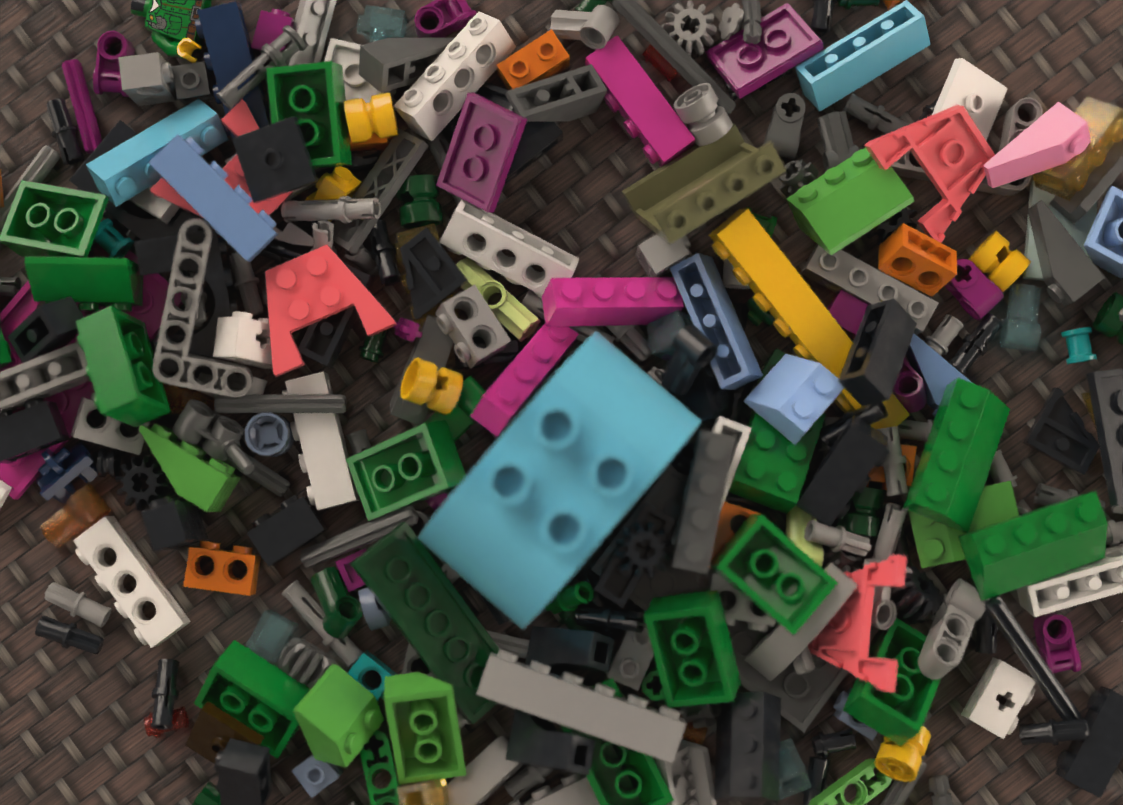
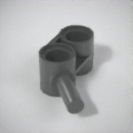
M190 399L173 425V433L181 440L190 444H197L201 438H204L202 448L207 454L222 461L230 457L245 475L252 473L255 465L240 449L239 441L244 434L243 427L235 420L215 412L205 403Z

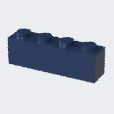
M237 1L197 10L199 19L195 20L200 40L205 39L208 52H204L207 69L209 72L214 71L217 84L212 85L217 104L223 103L218 99L216 93L221 91L255 60L242 7ZM255 71V72H254L248 79H246L237 89L239 90V89H240L245 83H247L254 75H256L257 72ZM260 82L242 99L247 103L259 128L271 125L262 82ZM223 105L224 112L226 115L230 110ZM223 125L226 135L235 138L236 136Z

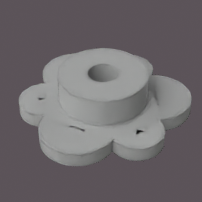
M738 3L727 7L722 14V21L719 24L718 31L721 32V39L728 40L742 26L744 11Z

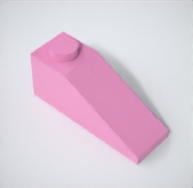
M1057 102L983 165L988 185L991 188H995L1067 163L1075 155L1081 154L1091 142L1088 122L1060 102Z

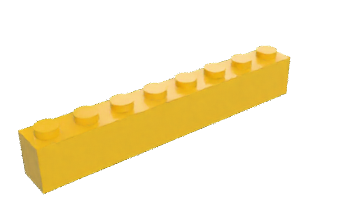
M738 209L709 234L710 238L714 241L711 245L713 250L721 259L729 260L735 268L732 270L735 278L743 286L748 284L755 293L753 296L755 303L764 312L769 311L776 319L773 325L785 338L789 336L796 346L793 350L797 356L821 363L839 379L853 344L852 340L749 209ZM845 388L834 400L844 413L863 407ZM892 393L889 400L883 402L887 409L888 417L870 426L874 429L895 427L901 424L910 414Z

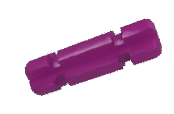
M400 317L399 321L396 322L397 325L393 326L395 328L394 334L409 342H413L415 337L421 339L423 332L418 330V323L404 317Z

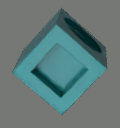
M368 650L360 656L348 672L351 677L375 696L376 701L379 698L384 700L385 676L398 675ZM374 670L381 675L382 682L379 687L373 688L367 685L365 682L367 671Z

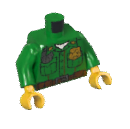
M132 0L131 13L146 17L145 28L151 33L153 42L167 56L182 58L195 63L196 59L191 56L192 52L201 53L204 40H200L195 26V20L199 19L197 10L211 7L212 0Z

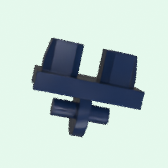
M82 441L70 451L63 447L55 454L50 449H46L42 452V457L46 463L38 469L42 475L36 479V482L41 489V496L47 501L53 497L65 504L76 493L75 487L70 482L76 476H79L86 483L91 482L98 476L97 465L93 461L88 447Z

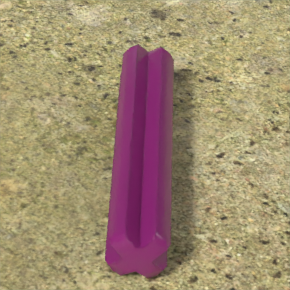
M71 59L62 63V69L84 149L88 154H92L102 142L82 65L77 59Z

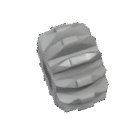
M692 0L687 2L686 9L679 3L675 4V13L666 12L665 20L668 23L662 24V28L685 49L689 56H691L692 49L698 55H702L704 46H712L714 40L711 36L717 32V27L711 24L714 20V15L712 13L703 15L706 8L704 4H701L697 10L693 9L694 4ZM684 25H687L688 28L695 27L694 34H691L689 30L683 31Z

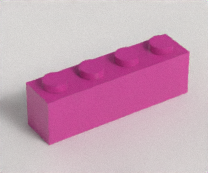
M618 35L609 40L604 48L598 49L586 57L585 66L593 65L607 89L604 96L606 104L614 113L616 111L620 112L626 120L623 122L625 129L632 138L639 137L645 145L642 150L652 164L657 162L661 167L693 147L696 140Z
M674 277L551 278L541 297L546 327L672 325L684 307L683 299Z
M545 323L483 395L471 417L498 437L565 356L579 334L569 326L546 327Z

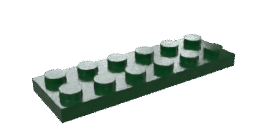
M402 522L350 563V565L433 676L438 680L453 685L456 707L468 723L474 724L498 703L476 694L491 652L498 654L499 647L407 522Z

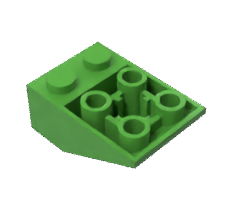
M155 423L152 427L141 425L139 427L140 433L177 494L206 512H221L241 479L233 473L236 468L225 461L205 457L207 453L197 444L178 441V437L173 433L172 429L164 425L160 426Z

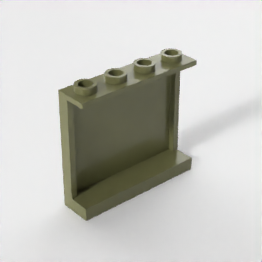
M733 124L727 134L719 140L705 146H693L629 186L622 193L635 217L671 244L786 172V169L771 141L760 148H756L744 142L737 126Z

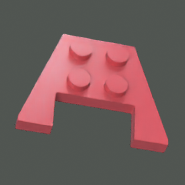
M243 99L221 119V123L236 137L260 129L247 103ZM236 155L222 168L229 175L224 180L233 189L239 185L251 197L238 155ZM163 177L150 189L154 196L202 217ZM293 191L259 203H253L252 200L249 205L257 214L264 210L271 216L293 194Z
M961 105L945 109L873 139L864 145L879 168L887 170L909 150L911 151L942 197L939 203L917 221L927 236L940 243L945 239L944 233L951 222H956L962 213L960 208L970 193H975L986 176L983 165L995 156V153L964 106Z
M327 244L265 271L272 368L276 377L305 365L293 338V332L352 306L356 307L369 337L397 325L394 318Z
M894 554L885 561L864 565V568L854 572H844L858 585L842 607L808 645L810 653L853 673L855 677L863 681L872 683L876 688L888 692H895L898 661L868 657L874 587L904 588L907 556Z

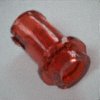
M651 44L642 53V56L645 58L644 62L646 64L650 62L669 82L679 74Z
M184 706L174 709L173 728L169 730L151 728L153 712H150L148 717H144V726L148 737L160 738L162 733L189 727L188 714Z

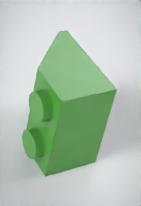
M332 664L293 710L315 760L346 768L384 721L375 696L336 664Z

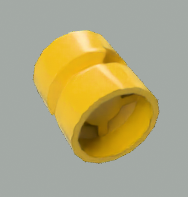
M390 92L372 95L369 103H366L362 98L344 100L347 125L353 144L371 139L373 133H376L380 139L399 135Z
M996 230L974 251L968 260L973 262L982 273H987L988 279L1001 292H1004L1026 270L1031 261L1018 249L1010 250V242Z
M415 358L404 374L400 396L402 399L417 405H422L426 402L428 409L446 415L453 410L460 397L463 377L460 373L444 367L437 370V366L434 363L421 358Z
M922 726L920 733L902 746L884 736V742L880 745L874 764L876 768L894 780L902 782L914 781L922 763L921 757L925 755L931 738L930 732Z

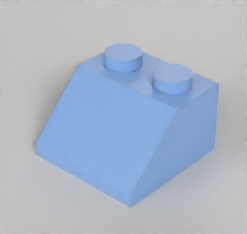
M1110 186L1085 241L1084 248L1095 265L1121 279L1123 278V191Z
M785 354L743 402L796 445L837 398L844 387L838 382V378L821 363Z

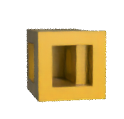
M337 166L331 174L325 172L320 177L315 186L318 190L309 195L306 200H335L342 196H350L352 198L362 182L353 176L347 168Z

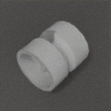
M709 83L699 84L681 94L673 104L683 123L688 124L687 128L695 137V144L698 146H705L719 140L727 134L733 125L724 107L717 105L719 98Z

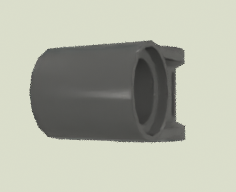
M787 93L778 99L764 139V144L769 141L773 143L779 157L792 160L795 159L801 137L800 130L805 113V103L800 95ZM787 104L792 105V111H794L791 117L785 116L786 110L784 108Z

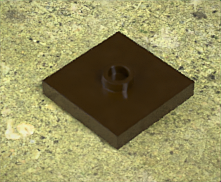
M207 701L200 710L185 746L215 764L218 753L225 750L230 738L260 746L264 737Z

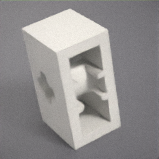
M240 311L232 312L230 317H218L213 357L263 369H273L269 318L254 320L252 319L253 314Z
M993 657L961 715L1004 739L1006 734L1010 735L1015 730L1019 721L1017 715L1022 706L1028 705L1035 694V688L1033 687L1036 681L1004 661ZM998 694L1003 695L1007 699L1004 705L996 700Z

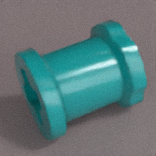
M107 218L100 222L92 244L97 243L109 254V258H123L132 248L134 241L131 238H125L113 227V222Z
M1091 327L1061 332V336L1066 338L1069 358L1066 359L1067 364L1097 359V355L1092 353L1089 334L1092 332Z

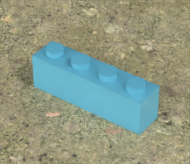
M905 0L797 65L795 69L803 95L820 112L931 44L925 17L910 2Z
M198 98L89 162L86 166L98 190L102 194L107 195L109 200L117 207L157 183L162 176L148 162L177 134L184 140L190 136L204 150L200 156L224 143L228 138L218 113Z

